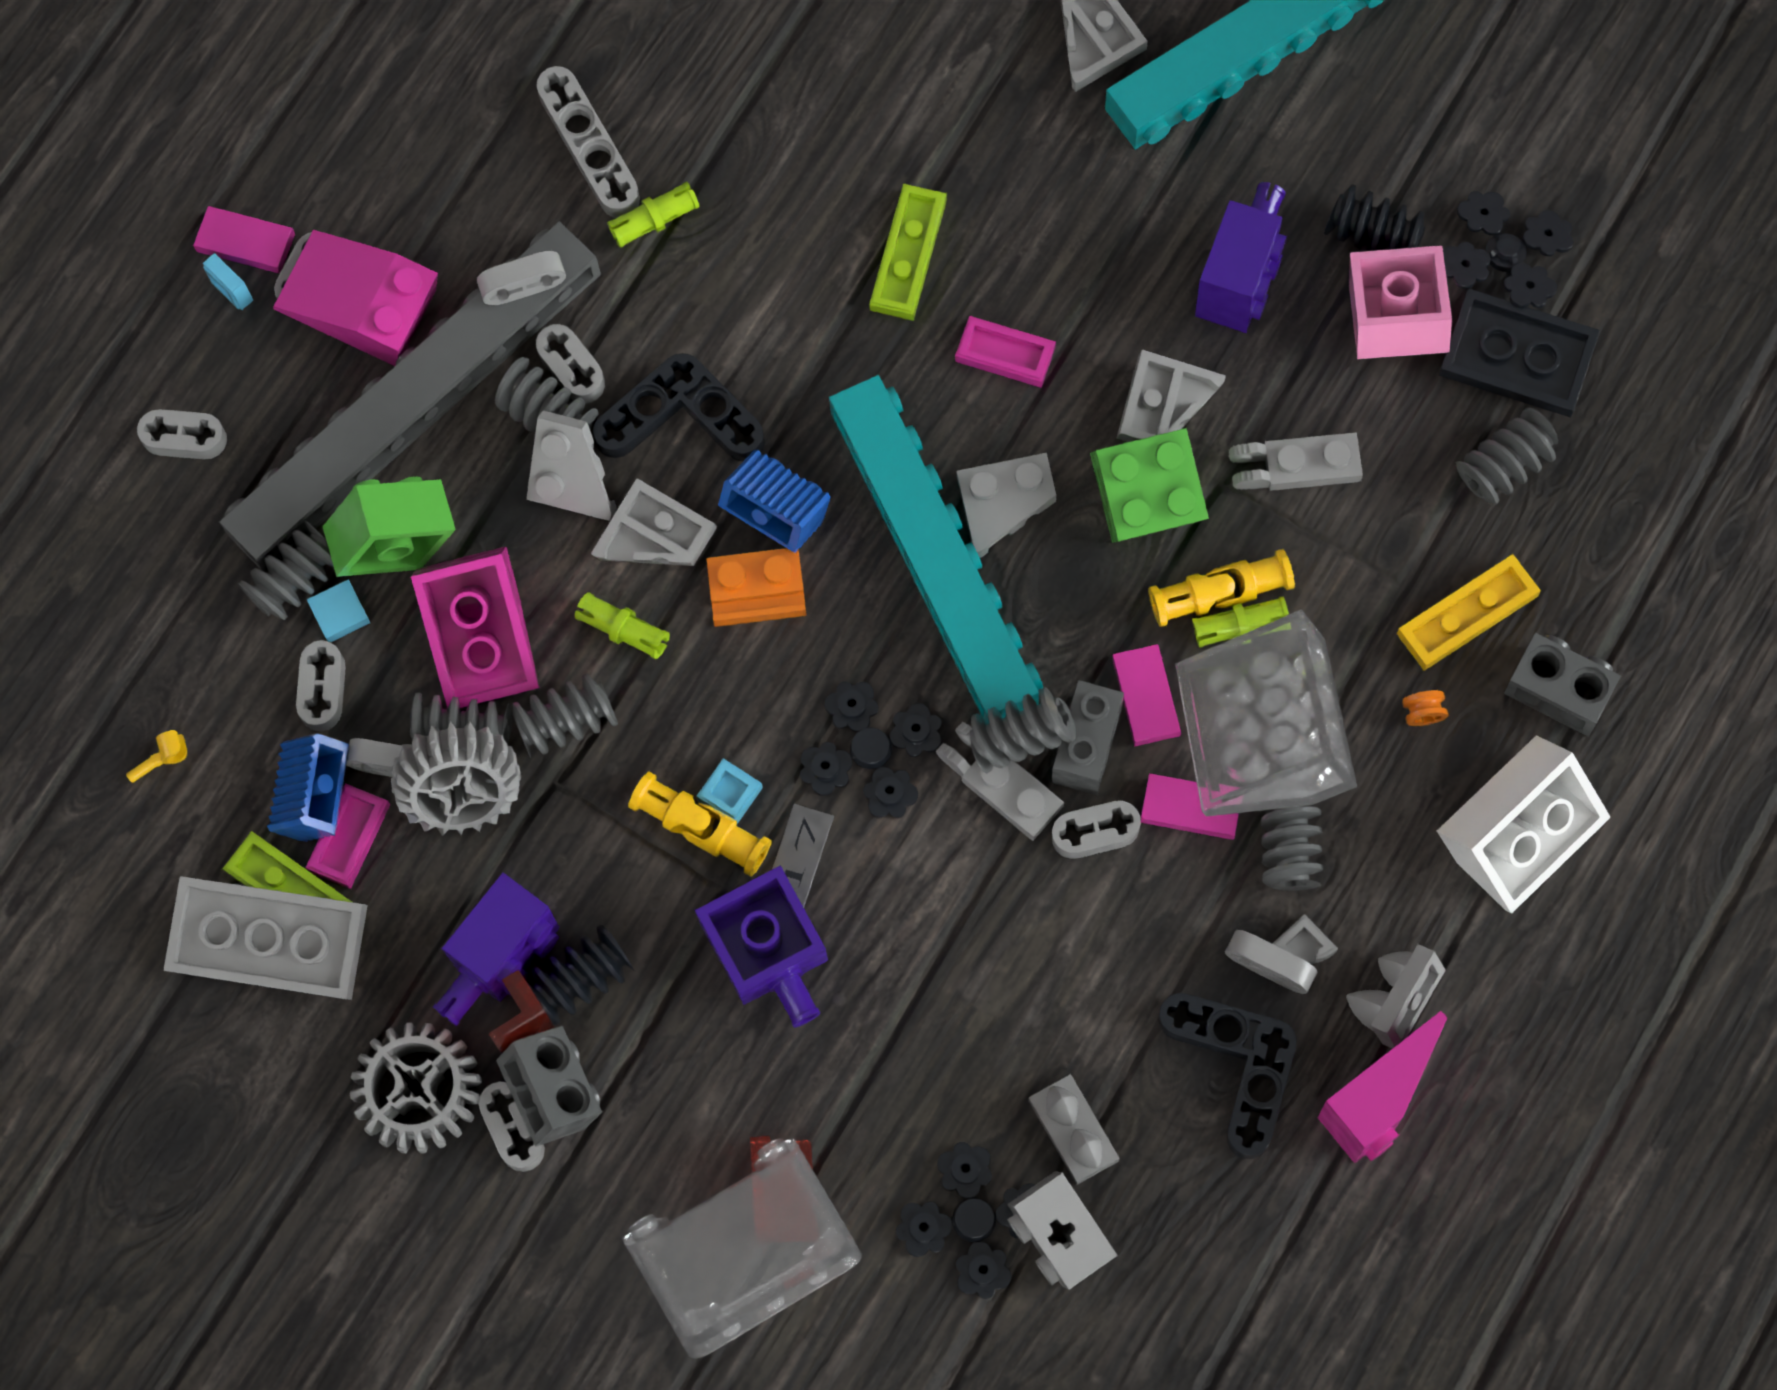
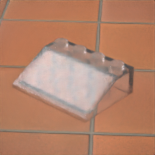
M1302 609L1175 663L1201 809L1206 817L1314 805L1357 787L1326 641Z

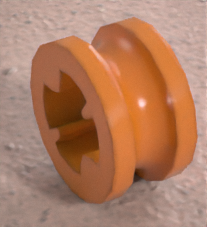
M1438 690L1423 691L1405 697L1402 700V704L1405 709H1409V714L1405 718L1406 724L1410 726H1424L1438 723L1448 718V710L1441 706V703L1445 700L1444 692Z

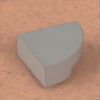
M1305 914L1272 943L1310 964L1324 961L1333 956L1338 950Z

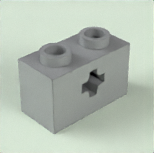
M1053 1172L1007 1204L1014 1214L1007 1219L1010 1226L1023 1244L1030 1240L1041 1255L1035 1262L1051 1285L1059 1282L1062 1287L1071 1289L1118 1256L1061 1172ZM1053 1221L1061 1225L1067 1224L1068 1226L1063 1232L1066 1242L1063 1244L1054 1240H1048V1237L1053 1233L1049 1224Z

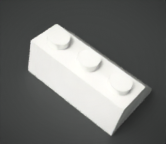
M1536 735L1447 820L1437 832L1456 863L1496 902L1512 914L1611 817L1573 753Z

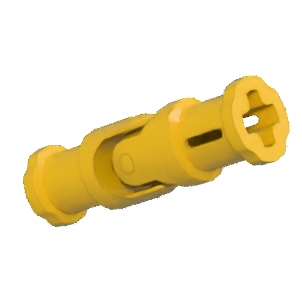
M1279 549L1275 551L1274 556L1252 563L1241 560L1212 569L1206 575L1192 574L1186 576L1185 582L1160 589L1156 585L1150 586L1148 592L1154 616L1159 627H1163L1168 624L1170 619L1195 613L1197 616L1208 614L1210 608L1215 603L1216 608H1227L1234 604H1243L1256 600L1257 594L1284 587L1287 591L1294 589L1295 582L1289 558L1284 549ZM1227 572L1232 573L1237 579L1240 589V597L1235 598L1234 594L1235 582ZM1181 598H1185L1184 600H1180V601L1173 602V603H1168V602H1171V601H1174V600H1178V599H1181Z
M650 771L638 782L628 803V808L635 812L641 809L663 821L665 829L673 833H681L687 841L715 857L723 855L744 867V873L750 877L757 872L763 863L772 843V840L765 836L759 839L737 826V820L710 805L702 803L696 805L692 795L685 791L677 793L656 781V775ZM716 818L720 822L717 829L711 835L713 831V824Z

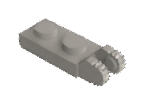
M1357 432L1265 441V444L1258 442L1238 444L1229 450L1230 461H1233V463L1266 461L1267 471L1257 469L1241 471L1233 475V487L1236 489L1269 488V491L1354 483L1361 481L1363 477Z
M962 722L955 731L959 738L971 747L970 730H972V727ZM943 743L936 750V754L942 761L962 777V782L1033 841L1064 807V802L1013 760H1010L1009 765L1003 768L993 766L992 771L986 774L982 772L976 761L970 766L951 746Z

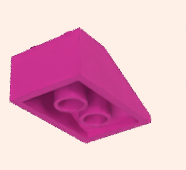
M313 230L273 309L396 366L397 359L406 351L436 292L438 273L396 253Z
M506 546L415 570L411 579L447 708L452 697L459 698L460 708L468 706L471 699H477V703H482L539 688L520 596Z
M1442 1011L1438 1012L1325 1102L1317 1118L1354 1163L1365 1155L1372 1162L1394 1144L1393 1141L1399 1136L1395 1129L1404 1117L1447 1021V1017Z

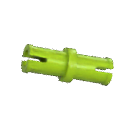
M686 181L653 200L650 197L641 200V206L614 220L608 221L607 225L614 240L617 239V245L622 248L627 243L653 230L660 232L666 229V223L693 209L699 208L700 205L694 191Z
M587 592L578 603L577 607L584 610H576L575 619L609 634L610 641L616 644L625 642L654 659H658L666 649L667 645L661 643V641H669L670 633L637 618L635 611L627 607L619 609L595 597L590 592Z
M1283 596L1243 607L1242 603L1232 605V610L1201 618H1192L1199 648L1238 637L1241 641L1250 639V634L1291 625L1290 618L1287 617L1289 612Z

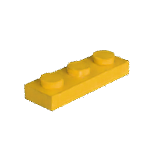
M1512 554L1398 629L1397 635L1425 671L1537 598L1541 590L1514 554Z

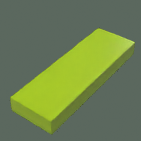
M903 184L869 303L870 311L914 320L945 209L947 193Z
M252 831L223 867L227 874L244 886L352 902Z

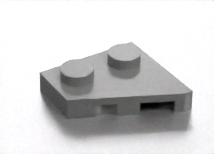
M636 478L591 552V555L600 561L694 566L717 526L710 520Z

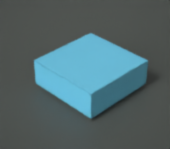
M215 253L203 262V268L211 283L237 309L243 310L253 301L244 281Z
M349 579L307 599L328 642H333L370 624Z
M723 758L698 793L697 800L737 820L738 824L762 790L763 785Z

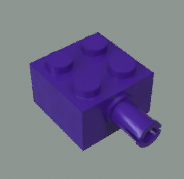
M1259 183L1251 207L1232 200L1229 201L1200 278L1195 317L1247 333L1252 318L1260 321L1268 299L1267 291L1270 282L1275 280L1283 255L1281 253L1287 237L1279 234L1282 217L1278 216L1277 213L1286 195L1280 186L1275 184L1270 199L1266 201L1271 183Z
M781 865L695 910L699 923L743 1006L768 992H776L794 1028L800 1027L820 1015V1011L816 1008L801 977L804 973L828 961L826 948Z
M502 873L442 947L460 975L437 1004H434L433 1008L444 1018L447 1017L449 1022L457 1026L482 992L490 994L499 1002L507 994L510 996L515 995L529 976V973L526 972L528 967L537 956L541 959L544 958L553 949L559 938L556 932L560 927L549 907L505 873Z

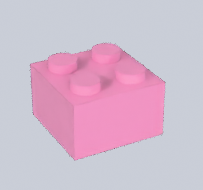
M1442 246L1350 253L1349 292L1357 359L1450 352L1452 316Z

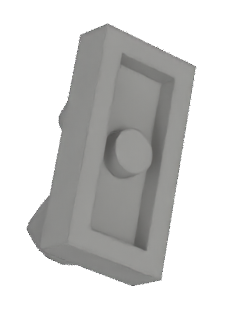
M1419 944L1413 952H1394L1378 958L1383 977L1393 987L1390 993L1381 990H1363L1347 994L1346 996L1354 1015L1362 1024L1375 1032L1383 1045L1392 1049L1408 1037L1446 971L1435 951Z
M1071 1074L1029 1097V1103L1076 1185L1119 1162V1156Z

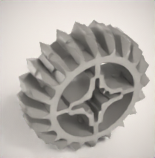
M450 722L447 729L440 731L431 726L428 736L414 734L412 744L402 745L400 756L394 758L391 786L392 793H395V801L399 807V812L405 813L409 823L420 822L424 831L437 827L442 836L448 830H457L462 835L464 829L473 827L480 832L484 822L497 824L499 814L510 813L512 802L517 800L521 774L520 767L517 765L516 754L513 752L512 746H507L503 735L493 736L488 726L478 731H475L471 722L464 728H455L452 722Z
M406 1023L404 1037L400 1038L393 1028H389L386 1030V1036L390 1041L388 1044L383 1046L375 1038L370 1041L371 1047L377 1052L373 1058L366 1054L359 1055L358 1061L367 1068L366 1072L356 1071L351 1074V1079L355 1083L364 1085V1087L350 1092V1098L354 1102L364 1103L354 1111V1114L358 1120L370 1119L364 1128L368 1135L373 1136L382 1131L379 1143L384 1147H389L397 1138V1150L401 1153H407L412 1140H414L417 1151L423 1154L428 1150V1139L432 1138L439 1148H443L446 1146V1140L442 1135L443 1132L449 1130L457 1138L462 1135L461 1129L455 1124L459 1117L466 1122H472L474 1119V1115L464 1107L465 1104H479V1094L469 1091L468 1088L480 1085L482 1078L479 1074L467 1073L474 1069L477 1061L472 1055L462 1057L467 1049V1045L462 1040L450 1045L453 1035L448 1029H443L435 1038L434 1026L431 1023H425L420 1036H417L413 1023ZM415 1052H429L438 1055L433 1062L428 1059L425 1063L415 1067L407 1066L399 1059ZM451 1067L453 1090L447 1105L443 1107L437 1099L436 1092L439 1084L445 1079L443 1074ZM389 1069L395 1077V1086L391 1094L386 1097L388 1103L381 1108L379 1099L380 1084L385 1072ZM402 1073H406L412 1081L416 1079L421 1083L424 1093L430 1099V1103H426L420 1095L416 1097L411 1092L408 1082L402 1077ZM414 1109L425 1110L433 1117L431 1120L413 1125L393 1121L399 1114L405 1116Z

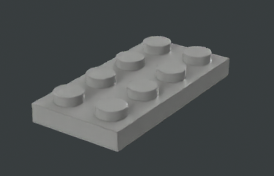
M180 876L163 971L352 1000L368 905Z

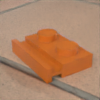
M784 548L706 558L715 627L807 616L799 549L796 553Z

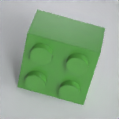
M1187 428L1090 453L1112 543L1209 519Z
M409 477L396 483H380L379 480L375 479L362 481L353 487L352 491L322 526L336 577L411 571L422 568L456 530L441 479L423 481L421 477Z

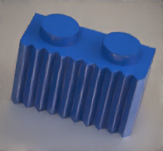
M754 450L724 481L718 506L796 553L823 523L831 497L828 492H823L816 483L800 478L797 473L792 474L789 468L785 469L777 459L768 458L767 454L761 455L759 450Z
M318 733L284 741L280 744L283 751L278 753L281 760L277 762L279 765V769L276 771L278 778L274 780L277 787L273 789L275 796L271 798L274 805L270 807L272 814L268 816L271 821L267 825L269 831L305 842L330 837V835L335 836L349 744Z

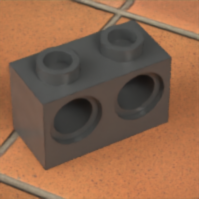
M1535 632L1504 694L1589 737L1621 675L1613 672L1612 666L1606 661L1594 656L1585 658L1571 651L1570 646L1564 640L1553 635H1545L1543 637ZM1536 662L1546 663L1552 668L1554 676L1551 678L1539 677L1533 671L1532 664ZM1577 684L1591 686L1595 690L1597 698L1592 700L1581 698L1576 693L1574 686Z
M1078 680L1070 707V712L1076 726V740L1070 743L1062 740L1053 765V784L1098 795L1122 711L1124 692Z
M563 1026L512 1042L496 1060L535 1147L585 1130L602 1113L599 1106L598 1092L588 1082L579 1063L578 1049L568 1039ZM537 1057L543 1059L548 1064L549 1069L543 1067L537 1060ZM557 1100L563 1102L567 1106L569 1112H566L563 1109H561L557 1103Z

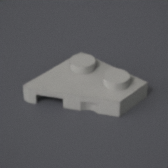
M1061 0L1071 83L1075 92L1147 50L1148 41L1118 0Z
M1142 350L1138 355L1116 439L1132 442L1182 429L1222 386L1226 375Z
M547 411L541 412L537 418L526 500L611 521L617 507L614 500L609 501L602 480L605 472L600 458L593 450L594 440L586 421Z
M1047 453L957 471V481L971 543L974 545L980 558L988 553V548L1008 533L1011 536L1023 527L1027 519L1032 515L1040 514L1056 502V491Z

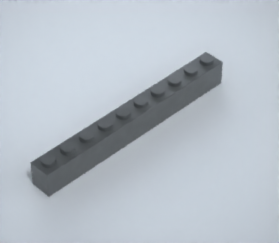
M560 221L550 230L544 229L539 232L531 241L530 248L517 259L543 251L557 252L560 255L566 273V279L561 284L549 290L500 305L485 304L479 288L472 291L465 299L461 309L450 318L445 317L438 321L431 329L429 337L418 347H411L404 351L397 359L396 366L384 377H377L370 381L364 388L362 396L349 408L343 407L335 412L330 418L328 426L315 438L309 437L301 442L295 449L294 456L281 468L276 467L267 472L261 479L259 487L246 499L240 498L229 506L220 524L229 538L262 571L268 572L264 561L268 555L279 560L282 559L278 550V546L282 542L293 548L296 547L291 535L295 530L309 535L305 521H308L315 529L335 512L336 508L344 501L356 484L375 477L601 275L596 256ZM512 258V259L506 261L505 263L510 262V261H513V260H516V259H515V258Z

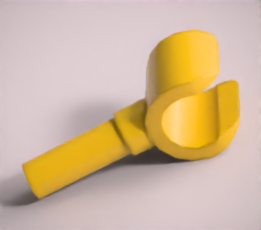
M175 730L159 734L156 737L159 752L151 755L150 758L127 772L126 776L134 783L156 767H160L163 764L182 762L187 756L184 736L182 734L178 735Z

